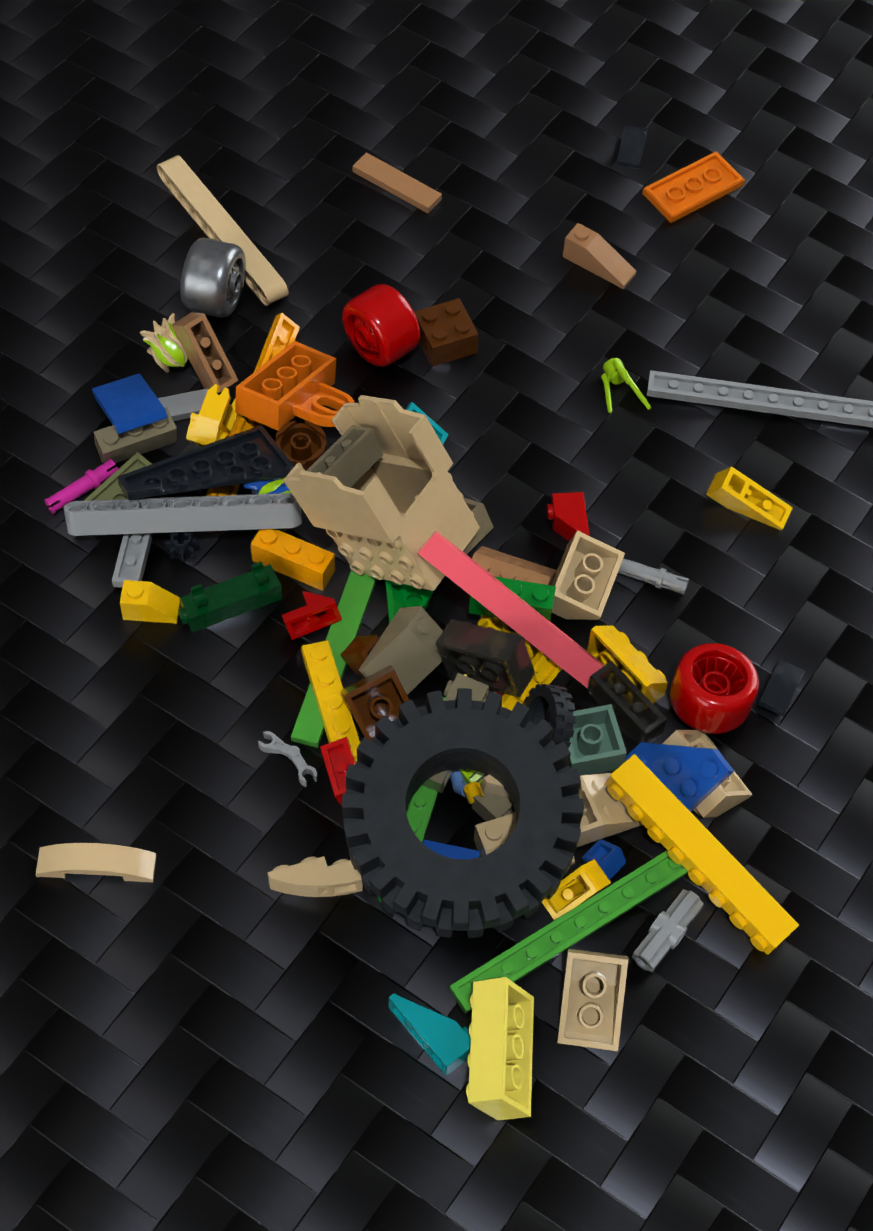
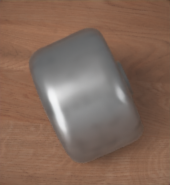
M200 238L192 244L184 262L180 285L181 300L188 310L221 318L228 317L233 313L239 302L245 280L246 259L242 248L232 243L210 238Z

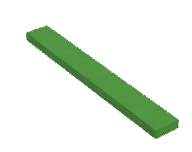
M352 570L338 605L342 620L331 624L326 641H329L341 681L347 667V663L342 658L341 653L358 636L377 579L366 574L357 575ZM310 682L291 735V741L318 748L325 728Z

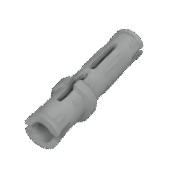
M627 559L622 560L618 574L655 585L657 589L665 588L683 595L689 582V578L669 573L667 569L652 568Z

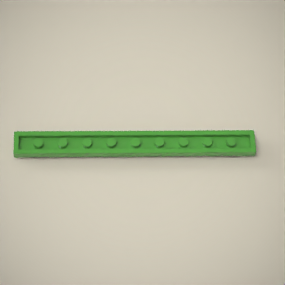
M668 850L453 983L449 987L450 992L466 1014L472 1010L470 997L473 993V982L507 977L514 983L685 876L688 874V871L669 857Z

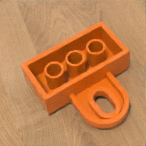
M293 341L236 386L235 412L277 431L295 416L319 426L336 427L332 422L333 417L345 403H354V400L347 393L331 387L335 384L336 358ZM322 405L329 406V407H331V408H333V409H336V410H338V411L330 410V409H328V408H326V407H324V406H322Z

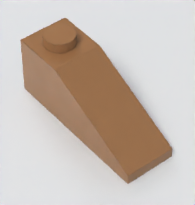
M577 223L565 237L563 257L622 289L636 275V270L593 230Z

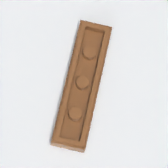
M367 152L353 165V172L426 213H429L442 200L441 193Z

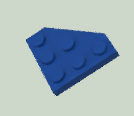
M640 742L625 759L626 762L635 754L690 812L734 772L719 750L712 748Z

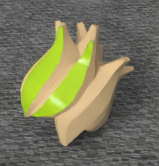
M174 313L170 315L168 321L166 318H163L161 326L156 321H153L154 332L140 331V334L145 337L143 341L150 345L147 352L153 356L155 362L166 373L170 372L168 366L184 367L188 360V356L172 327V324L175 323Z

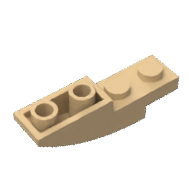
M324 856L319 858L308 857L302 860L301 863L291 866L280 865L267 872L270 889L285 894L305 897H332L363 891L361 874L357 869H354L351 860L348 861V859H341L334 862L331 866H327Z

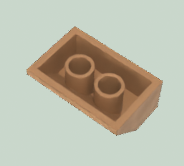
M484 546L480 547L472 557L476 563L496 577L551 585L557 572L555 569Z

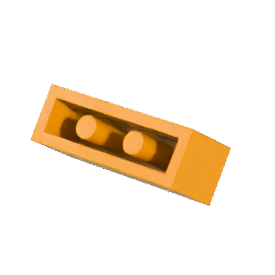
M260 529L251 542L253 562L259 563L262 561L263 566L271 564L274 571L323 591L335 572L334 553L277 529Z

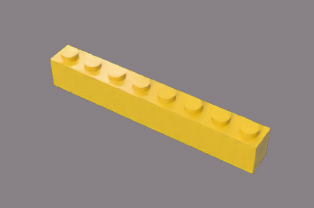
M635 754L609 776L605 783L609 794L615 800H620L627 807L629 815L635 821H640L648 829L649 836L668 850L669 857L688 871L689 878L709 893V898L713 904L719 908L722 907L730 915L729 918L733 925L738 929H743L751 937L750 941L756 949L764 951L767 955L770 954L799 926Z

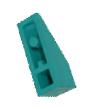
M392 994L389 997L388 1008L445 1076L449 1075L468 1059L471 1038L467 1027L461 1028L455 1020L396 994Z

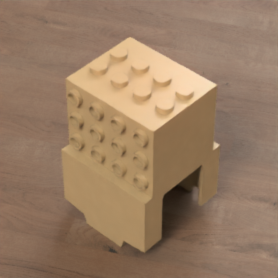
M361 395L358 398L359 403H345L333 417L332 422L341 436L352 425L373 428L383 456L351 488L344 486L335 476L324 475L321 472L305 471L301 463H297L283 481L312 525L326 529L327 534L334 539L338 545L339 552L345 556L350 564V569L357 575L366 574L378 580L393 581L399 585H410L416 589L423 588L434 591L445 575L418 554L420 548L435 531H438L463 551L480 526L475 520L473 512L464 501L462 493L453 482L451 474L448 472L453 462L426 415L405 410L396 400Z

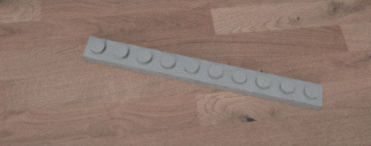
M652 370L649 373L647 396L873 428V401Z

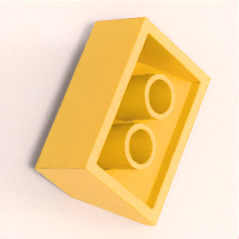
M595 626L591 629L587 651L606 666V671L603 675L639 713L665 695L668 684L665 675L648 662L643 652L637 651L629 638L623 632H619L614 626Z

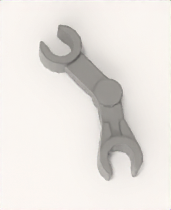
M270 731L263 732L264 738L272 742L264 744L258 741L261 751L282 754L292 760L299 772V782L302 786L307 787V782L303 777L305 774H311L315 782H317L316 769L306 764L297 746H290L284 743Z

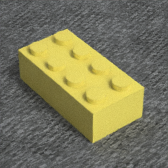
M507 977L473 982V993L470 997L472 1023L469 1025L471 1046L468 1055L469 1083L466 1087L468 1103L496 1120L531 1117L534 997Z

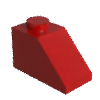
M584 493L552 494L551 504L546 506L547 520H552L553 530L569 542L577 530L590 536Z

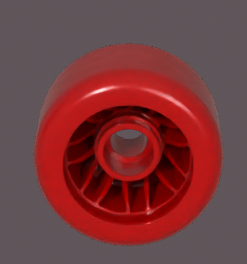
M385 284L375 285L351 299L343 309V326L351 344L358 354L373 366H389L413 351L419 343L420 327L417 317L403 295L391 286Z
M719 643L701 644L686 652L678 663L670 687L671 705L676 715L689 727L709 734L727 733L739 727L747 719L758 693L759 677L753 663L739 650Z

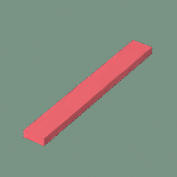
M435 531L418 551L420 556L587 689L606 671V666L438 531Z

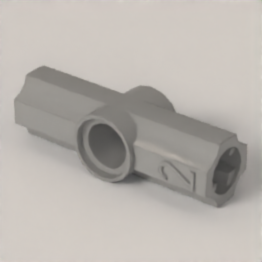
M683 889L667 911H662L655 919L648 931L649 934L642 940L632 955V958L639 967L645 971L653 972L669 950L675 949L688 930L687 927L704 905L697 894L691 890Z

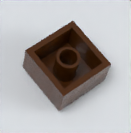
M460 298L414 312L420 327L419 343L431 367L477 353L479 334Z
M391 665L341 690L363 736L370 741L375 737V724L385 715L391 721L397 719L399 716V705L409 701Z

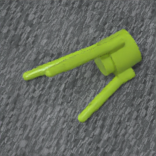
M612 358L605 362L603 365L605 373L601 375L604 383L608 413H612L609 382L617 385L625 381L626 384L630 385L648 410L651 409V405L629 376L622 361L619 358Z

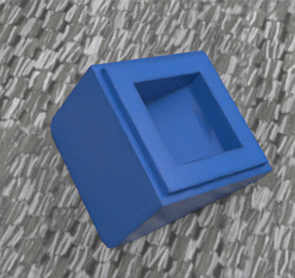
M599 839L582 856V860L585 863L595 859L609 880L626 863L621 848L603 839Z

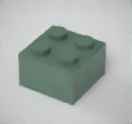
M612 704L573 711L575 724H573L574 735L570 738V769H578L580 776L618 769L625 762L627 752Z

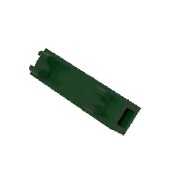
M262 561L251 565L252 571L202 589L201 584L191 587V594L180 597L181 609H178V614L182 624H188L193 633L281 600V584L271 564L264 567Z

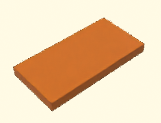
M716 151L644 187L642 194L672 223L744 186L745 179Z

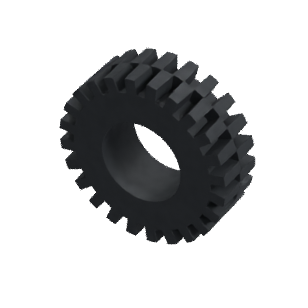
M458 688L456 700L448 701L443 700L441 690L427 693L425 706L416 708L411 699L399 705V716L394 721H391L386 715L375 724V737L371 741L364 737L357 747V762L355 765L349 764L345 777L346 793L342 794L344 831L350 859L354 869H357L361 874L362 884L370 895L375 893L381 899L382 908L392 916L397 912L406 916L410 927L420 931L423 924L435 927L437 936L451 938L453 930L467 931L468 938L482 937L484 929L495 926L498 932L505 931L512 927L514 919L522 915L528 919L535 914L540 903L546 897L550 899L555 894L561 879L567 874L580 838V824L584 813V800L580 799L578 794L581 785L578 769L571 770L569 767L571 753L566 744L562 742L555 745L552 741L553 728L544 719L537 725L529 721L530 708L524 704L517 702L511 711L502 707V695L488 691L485 702L473 701L472 689ZM452 769H470L486 775L490 774L504 786L513 802L517 824L512 834L499 848L478 858L453 859L432 851L417 838L407 818L410 801L425 781L440 772Z

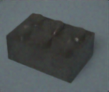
M451 619L435 643L449 679L455 680L458 673L466 674L467 677L488 685L489 690L520 698L535 674L524 639L515 633H506L491 627L486 628L467 621L462 622Z

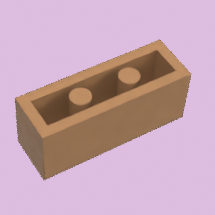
M191 312L172 324L204 389L208 388L209 390L217 384L219 385L220 393L225 387L227 388L238 381L204 313Z

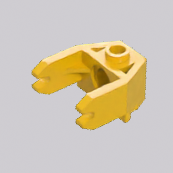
M215 384L207 391L199 415L191 413L186 439L192 444L201 447L229 437L238 413L235 412L236 398L229 405L231 398L228 388L225 387L221 394L218 395L219 385Z

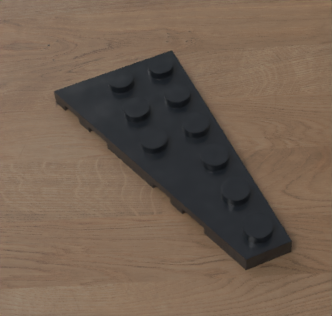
M260 425L120 475L117 479L120 488L127 498L131 500L286 478L294 468V465L264 427Z

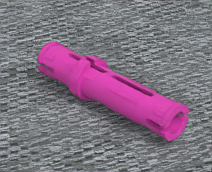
M109 459L96 469H89L83 477L49 498L44 499L46 506L57 501L56 504L48 508L51 513H56L66 504L74 501L91 489H97L102 482L106 481L118 470V467L111 468L115 463L112 459Z

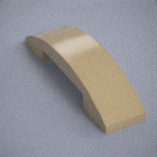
M101 843L49 845L39 849L36 877L66 878V874L123 876L124 881L153 882L156 853L128 846Z

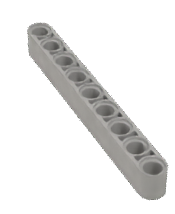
M292 493L74 501L64 506L67 531L73 536L294 528L302 523L301 506Z

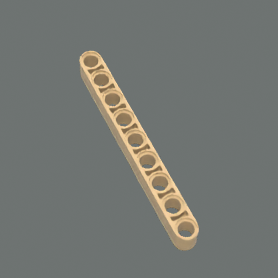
M177 155L157 164V172L163 183L210 239L232 243L242 248L246 259L244 281L265 306H268L288 296V288L282 277L186 162Z

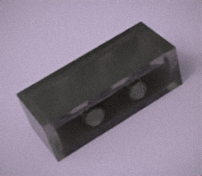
M612 661L590 676L587 692L600 706L612 704L618 725L637 745L640 742L652 743L663 735L667 718Z

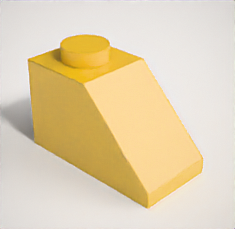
M124 580L120 599L123 620L177 624L180 598L152 582Z
M593 859L560 881L555 894L550 899L546 897L542 903L552 918L556 920L611 884L596 860Z

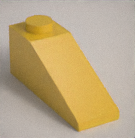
M732 466L715 474L706 493L707 496L725 508L779 530L784 528L793 508Z

